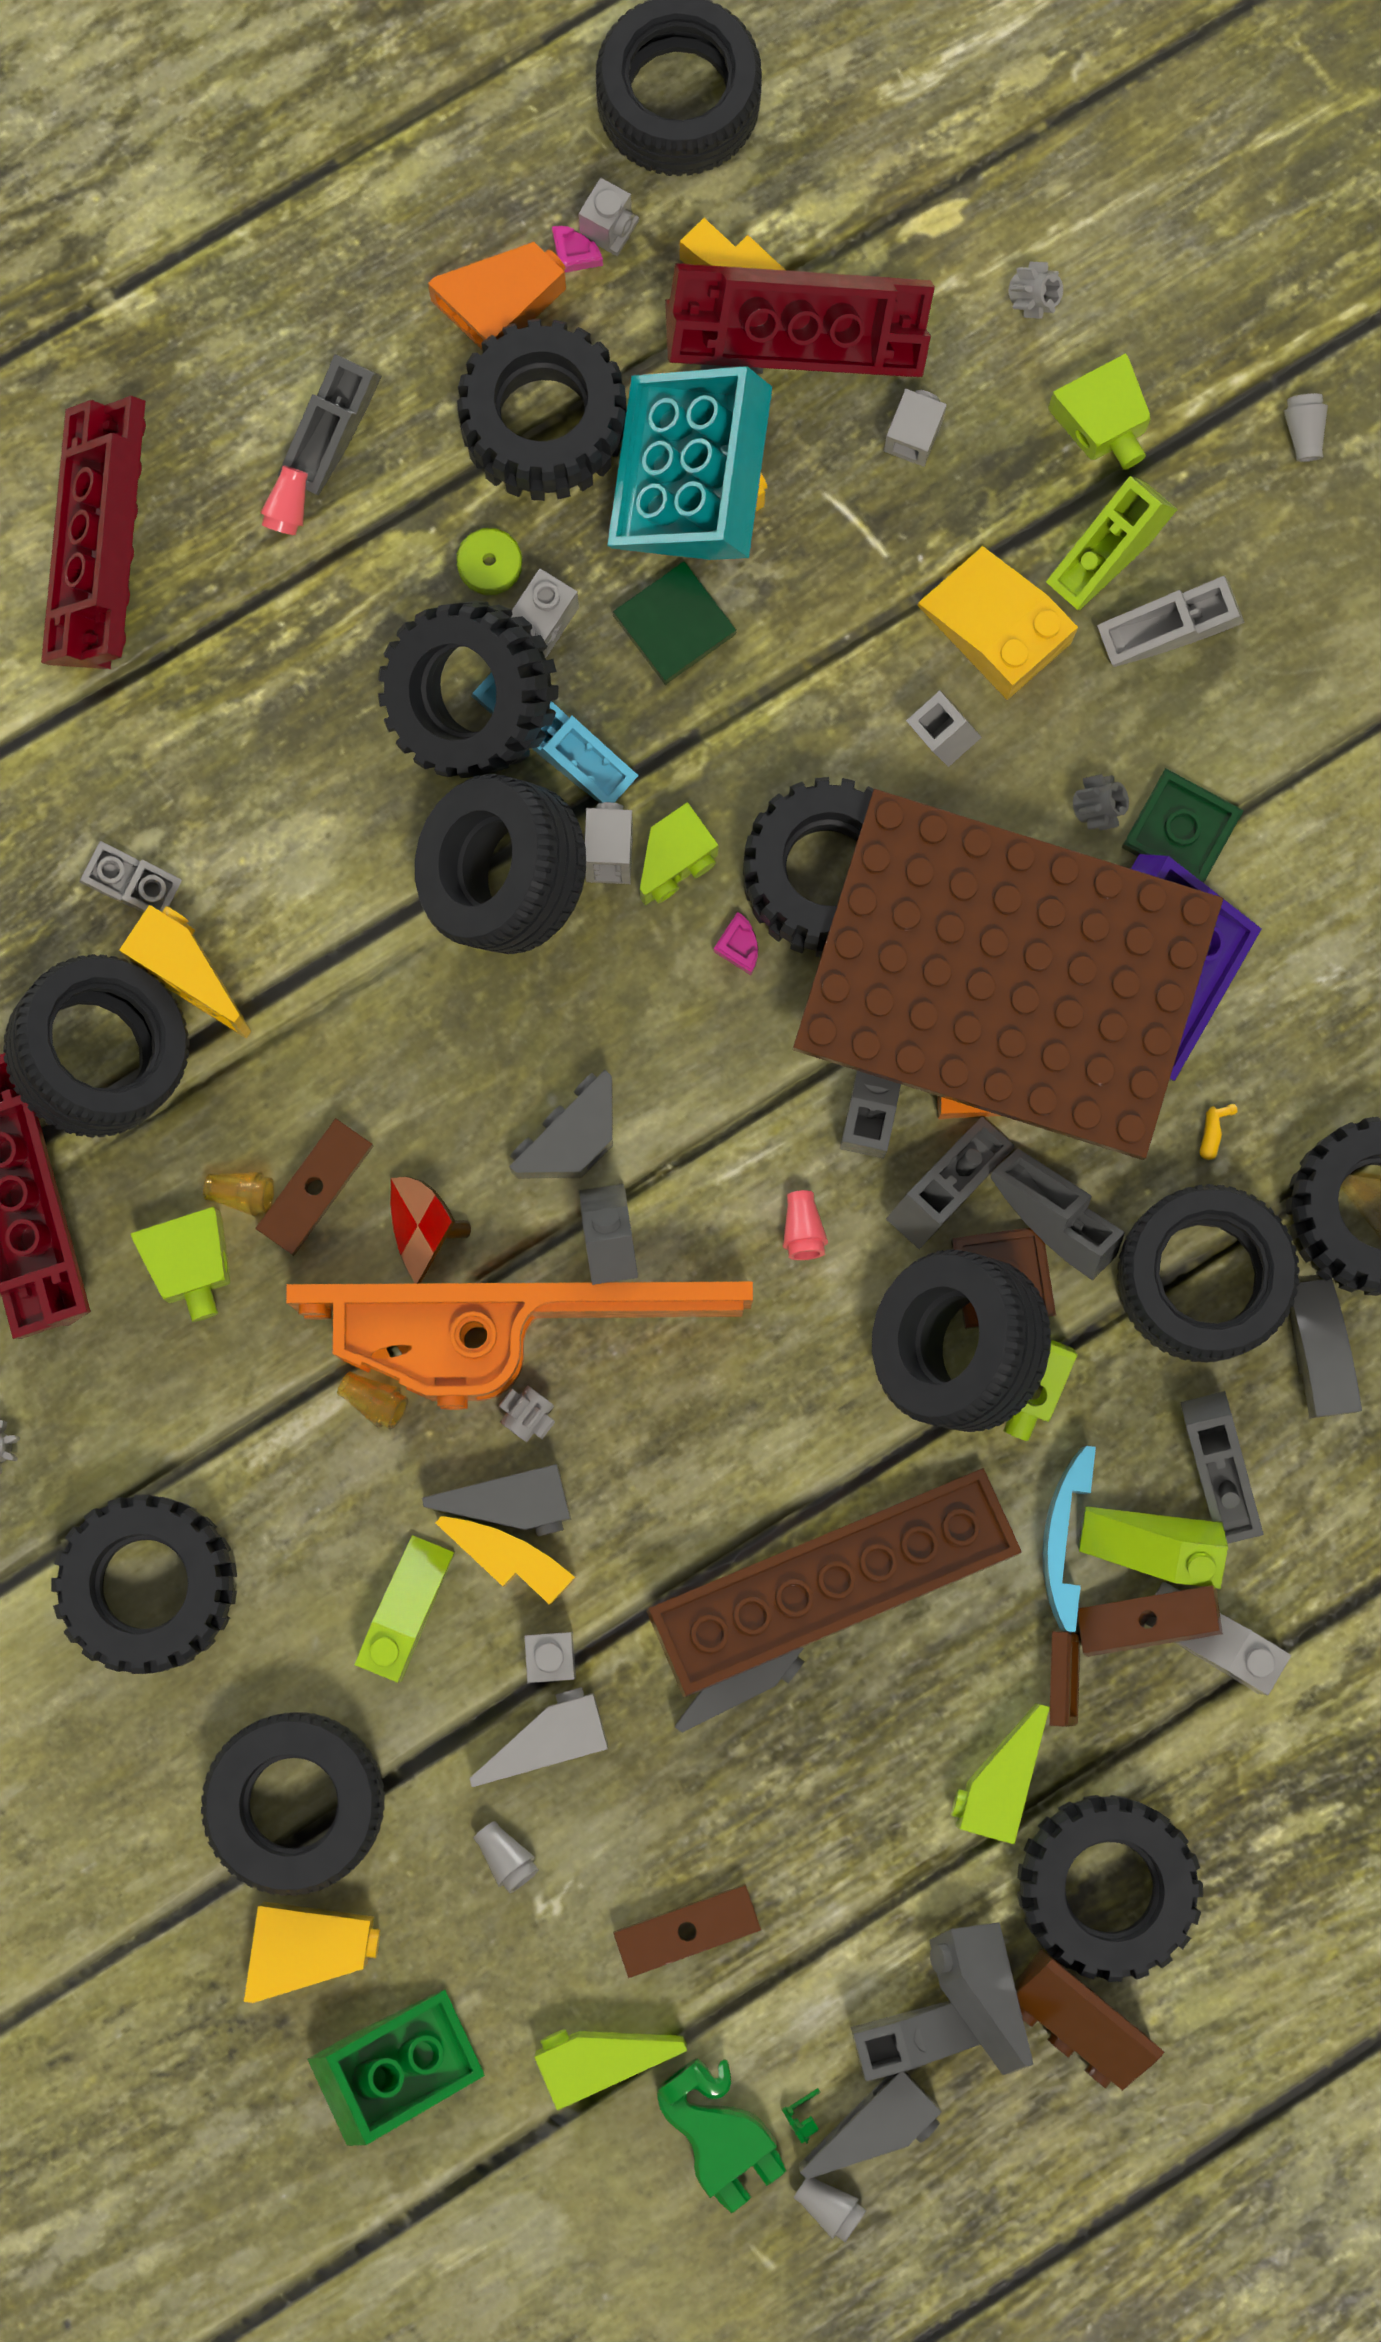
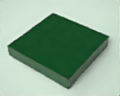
M684 561L613 611V617L665 685L736 635L735 627Z
M1165 768L1121 848L1136 856L1139 854L1169 856L1204 883L1244 810Z

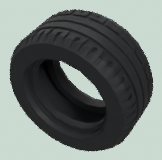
M646 0L643 4L639 3L634 6V9L628 10L626 15H622L618 22L611 26V30L607 32L606 39L603 40L601 49H599L596 63V95L599 117L604 131L607 132V137L612 141L615 148L619 149L623 156H627L628 160L636 162L637 166H644L650 172L655 171L657 174L665 173L668 176H672V174L676 176H682V174L690 176L693 173H703V170H713V167H719L723 164V161L727 162L731 159L732 155H736L739 152V148L746 144V140H749L751 131L756 126L762 88L760 54L749 30H746L743 22H740L737 16L731 15L727 8H722V5L718 3L713 4L711 0ZM672 52L695 54L712 63L723 77L726 90L719 102L702 116L686 120L662 118L645 109L633 94L632 82L640 69L655 57Z
M91 954L87 957L83 955L78 956L76 959L72 957L67 959L66 962L62 961L56 966L51 967L33 983L13 1009L5 1029L4 1061L7 1064V1074H10L9 1080L11 1084L15 1085L14 1090L16 1094L21 1096L20 1099L23 1103L28 1104L27 1107L31 1112L34 1111L36 1113L35 1116L40 1119L44 1118L45 1123L54 1125L58 1130L64 1129L66 1133H75L76 1136L86 1135L91 1138L95 1136L100 1138L106 1135L114 1136L117 1133L121 1134L128 1129L130 1130L140 1125L173 1094L183 1078L184 1069L188 1063L186 1060L189 1057V1051L187 1050L189 1047V1040L187 1039L189 1036L188 1029L185 1028L186 1020L182 1017L183 1012L181 1008L177 1007L178 1002L176 999H173V994L169 989L166 990L164 988L165 985L162 981L159 982L155 975L148 974V970L145 968L141 969L136 963L132 962L130 964L126 959L122 958L120 960L116 956L108 958L107 955L102 954L99 956ZM81 1004L100 1006L117 1014L132 1030L139 1046L140 1067L134 1082L116 1089L95 1088L75 1079L60 1063L53 1046L52 1025L57 1013L60 1010Z
M1214 1184L1197 1185L1178 1190L1149 1208L1133 1225L1131 1231L1126 1236V1240L1123 1242L1122 1251L1119 1255L1120 1262H1118L1117 1280L1119 1281L1117 1286L1120 1292V1300L1125 1305L1123 1308L1128 1314L1130 1322L1135 1324L1134 1328L1140 1331L1145 1340L1148 1339L1151 1345L1158 1347L1162 1352H1168L1170 1356L1179 1357V1359L1185 1361L1188 1359L1190 1362L1205 1363L1237 1357L1267 1341L1283 1325L1285 1318L1291 1312L1290 1308L1293 1307L1294 1298L1298 1292L1296 1288L1299 1285L1298 1274H1300V1267H1297L1299 1259L1295 1253L1297 1252L1296 1246L1292 1243L1293 1238L1291 1234H1288L1286 1225L1281 1223L1282 1219L1274 1214L1271 1207H1266V1203L1257 1200V1197L1252 1194H1246V1191L1236 1190V1188L1231 1186L1225 1188V1185L1214 1186ZM1197 1225L1217 1227L1236 1237L1249 1253L1255 1272L1253 1294L1244 1310L1232 1320L1218 1324L1195 1321L1179 1312L1165 1295L1159 1275L1161 1255L1171 1236L1179 1230Z

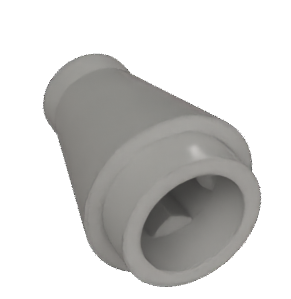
M1303 394L1288 398V408L1284 410V415L1296 451V461L1308 462L1322 459L1328 405L1323 404V395Z
M496 1821L486 1825L474 1836L473 1839L479 1845L498 1887L504 1886L509 1894L522 1887L539 1871L533 1863L536 1857L507 1834Z
M814 2177L805 2179L794 2196V2199L802 2204L832 2239L837 2236L843 2242L848 2240L867 2211L858 2204L859 2198L823 2183Z

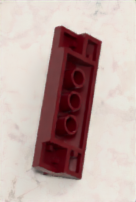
M675 263L670 299H665L668 360L670 363L748 366L752 368L923 378L931 335L927 331V324L935 286L930 280Z
M128 396L107 405L88 400L65 410L41 663L111 669V661L122 658V651L126 643V633L124 631L126 608L130 600V590L128 588L130 565L134 557V548L132 546L134 522L138 514V505L136 503L138 479L142 472V463L140 461L142 437L146 429V421L144 419L146 401L137 397Z
M5 1053L0 1054V1295L3 1300L12 1338L23 1339L59 1326H70L90 1313L91 1310L39 1118L35 1116L36 1113L34 1111L31 1112L28 1109L27 1103L22 1102L21 1096L16 1094L14 1090L15 1085L11 1084L9 1080L10 1074H7V1064L4 1061Z

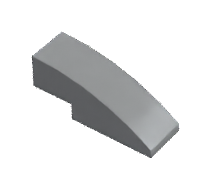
M1222 576L1184 593L1181 590L1173 592L1098 624L1097 627L1113 667L1197 642L1245 622L1230 583L1225 576Z

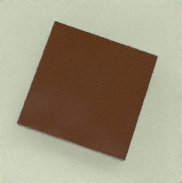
M1031 1228L952 1238L953 1250L972 1252L997 1259L1019 1269L1038 1289L1047 1308L1048 1317L1056 1316L1046 1246ZM969 1303L962 1308L965 1329L979 1327L977 1313L972 1303Z

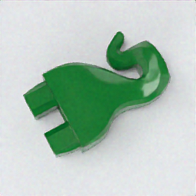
M696 2058L681 2067L658 2086L657 2099L660 2110L667 2121L685 2135L691 2143L694 2152L695 2175L709 2198L715 2196L730 2213H734L751 2198V2194L739 2179L741 2174L750 2167H753L767 2186L786 2172V2167L779 2151L776 2149V2139L756 2115L735 2107L698 2105L687 2100V2094L693 2089H696L710 2099H719L728 2093L731 2086V2072L726 2059L719 2062L718 2077L715 2078L706 2065Z

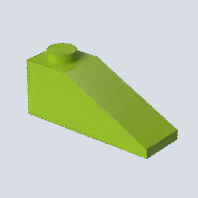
M1129 476L1047 579L1046 583L1073 607L1081 610L1150 545L1178 509L1148 483Z
M1085 1506L1078 1549L1079 1552L1172 1583L1203 1587L1213 1585L1215 1588L1221 1589L1228 1544L1222 1522Z
M414 1535L411 1536L373 1618L354 1664L355 1666L397 1683L403 1681L455 1552Z
M1035 1703L967 1781L966 1789L957 1790L951 1811V1816L958 1818L957 1828L1015 1844L1050 1707Z
M563 2029L540 2040L543 2048L536 2050L534 2058L558 2111L686 2052L687 2043L684 2036L590 2031H578L568 2035L566 2029Z

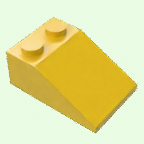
M983 546L917 605L1006 700H1009L1072 643L1078 626L1046 593Z
M149 904L119 951L130 964L132 962L136 963L141 969L145 968L148 970V974L155 975L159 982L162 981L166 989H169L174 994L247 1039L251 1030L203 949L194 938L195 929L187 924L189 921L175 910L165 906L161 912Z

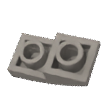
M100 841L79 882L144 913L149 904L161 912L165 906L169 907L182 880L144 860L139 861Z

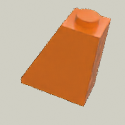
M531 242L436 276L428 282L431 301L482 349L481 343L490 335H494L497 340L503 337V328L515 323L517 329L526 328L528 320L538 317L566 290L564 271L566 268L553 251L547 249L544 252L535 242Z

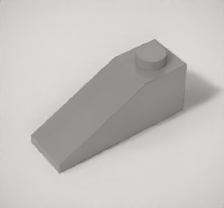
M1162 1582L1155 1595L1180 1590L1166 1582ZM1221 1613L1222 1635L1174 1642L1257 1694L1267 1696L1292 1656ZM1157 1617L1149 1618L1145 1625L1152 1628L1157 1622Z
M580 1687L555 1694L557 1704L548 1706L471 1776V1786H479L608 1749L609 1746L594 1693L584 1696L583 1689Z

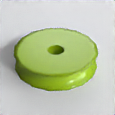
M482 528L470 533L461 542L457 551L458 572L462 581L472 591L482 595H497L509 590L518 581L522 571V553L517 541L507 532L497 528ZM488 557L496 560L491 566L483 563Z

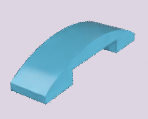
M1093 1446L1080 1448L1066 1467L1056 1486L1046 1518L1043 1537V1573L1048 1600L1061 1631L1076 1632L1081 1586L1065 1584L1062 1581L1072 1493H1091L1096 1447Z

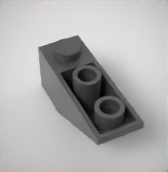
M856 1070L840 1145L841 1150L884 1159L889 1146L901 1084Z
M950 2000L851 2027L866 2082L911 2070L981 2045Z

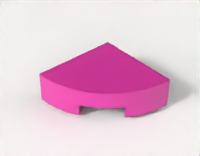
M552 227L556 253L565 265V273L603 266L601 252L593 241L574 231L571 227Z
M737 912L713 948V952L751 975L757 962L758 943L749 921Z

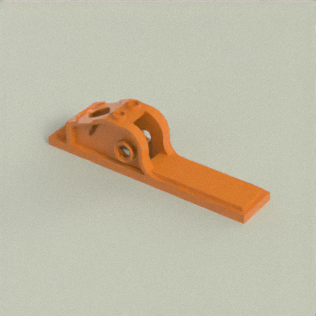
M608 1282L592 1285V1283L287 1284L286 1303L298 1311L299 1315H304V1319H331V1311H333V1355L343 1362L368 1373L373 1369L399 1381V1384L407 1387L406 1390L431 1401H437V1406L443 1410L468 1409V1401L490 1400L509 1390L521 1373L524 1362L525 1337L529 1327L537 1318L742 1317L743 1310L751 1309L753 1302V1282ZM481 1328L487 1331V1339L482 1346L475 1349L466 1347L465 1338L471 1330ZM397 1346L402 1355L391 1358L387 1347Z

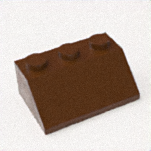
M1042 1949L1039 1950L1014 1982L1023 2021L1031 2027L1037 2021L1043 2024L1052 2032L1047 2040L1068 2058L1071 2057L1074 2051L1089 2063L1084 2071L1105 2089L1112 2082L1123 2091L1165 2053L1148 2036Z

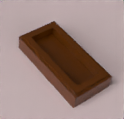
M1052 1631L1049 1726L1067 1727L1078 1724L1081 1639L1079 1632Z

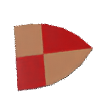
M412 1177L391 1178L390 1206L398 1250L414 1283L421 1284L445 1239L468 1238L471 1233V1225L467 1220H455L436 1190L424 1181Z

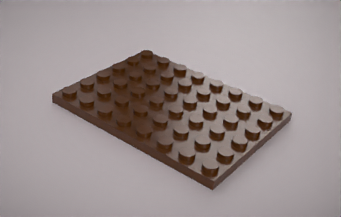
M874 789L792 1050L1144 1160L1147 1157L1224 898Z

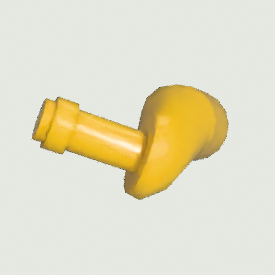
M1230 1104L1220 1109L1212 1106L1206 1112L1204 1134L1199 1154L1203 1159L1213 1160L1216 1158L1222 1138L1219 1118L1235 1115L1238 1112L1235 1104Z

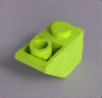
M688 802L653 825L650 829L640 884V899L645 906L654 899L658 904L664 902L679 890L677 884L691 874L694 878H698L716 864L714 858L718 856L719 845Z

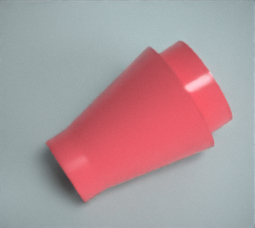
M282 466L280 476L260 512L264 515L262 526L281 533L296 535L298 526H303L305 488L308 473L288 466Z
M801 1190L787 1194L788 1206L783 1248L788 1250L789 1258L792 1260H812L824 1256V1246L828 1244V1239L815 1204L814 1193L808 1190Z

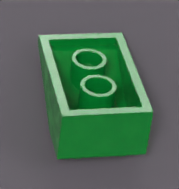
M441 1990L381 2019L307 2059L347 2146L370 2144L485 2076L446 1990Z

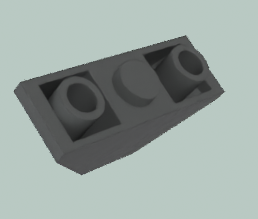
M606 1070L598 1077L593 1073L587 1076L574 1091L578 1097L566 1109L561 1105L558 1106L544 1120L542 1125L546 1130L535 1141L528 1137L512 1152L510 1157L514 1162L509 1166L512 1174L518 1179L582 1178L613 1147L612 1076Z

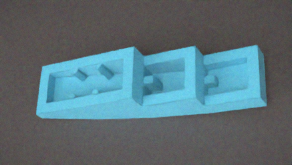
M492 672L471 695L491 714H493L496 704V684ZM551 701L550 709L556 712L553 723L541 728L545 732L546 737L539 747L532 749L599 803H615L638 775L573 716L568 717Z

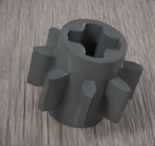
M1100 774L1083 778L1085 789L1076 791L1073 797V809L1078 820L1087 823L1089 830L1099 828L1101 831L1118 827L1119 821L1117 816L1124 815L1129 807V797L1126 788L1120 782H1114L1113 775L1103 777Z

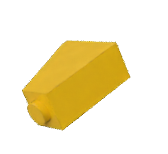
M271 1902L261 1903L257 1909L244 2002L255 2003L364 1969L368 1964L369 1957H377L381 1930L373 1929L374 1917Z

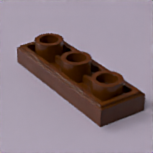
M335 1118L255 1229L294 1256L374 1147L373 1144ZM313 1181H321L323 1183V1189L317 1195H310L308 1193V1186Z
M1213 1585L1078 1608L1082 1650L1086 1657L1223 1634L1217 1590ZM1157 1617V1622L1152 1628H1145V1623L1149 1618Z
M746 1884L613 1931L628 1978L761 1931V1927ZM690 1922L696 1927V1933L693 1937L683 1938L680 1936L678 1928L682 1923Z

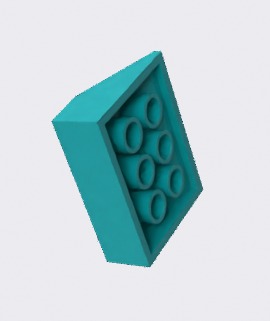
M748 366L633 375L631 377L607 546L619 550L706 560L749 558L773 387Z

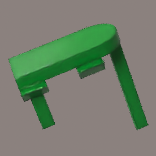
M818 2088L791 2106L781 2109L801 2144L805 2141L808 2143L809 2137L819 2131V2128L812 2116L801 2123L798 2118L792 2119L794 2115L793 2110L821 2093Z

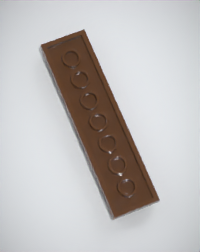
M984 1468L650 1607L647 1610V1614L683 1698L1018 1556L1022 1551Z

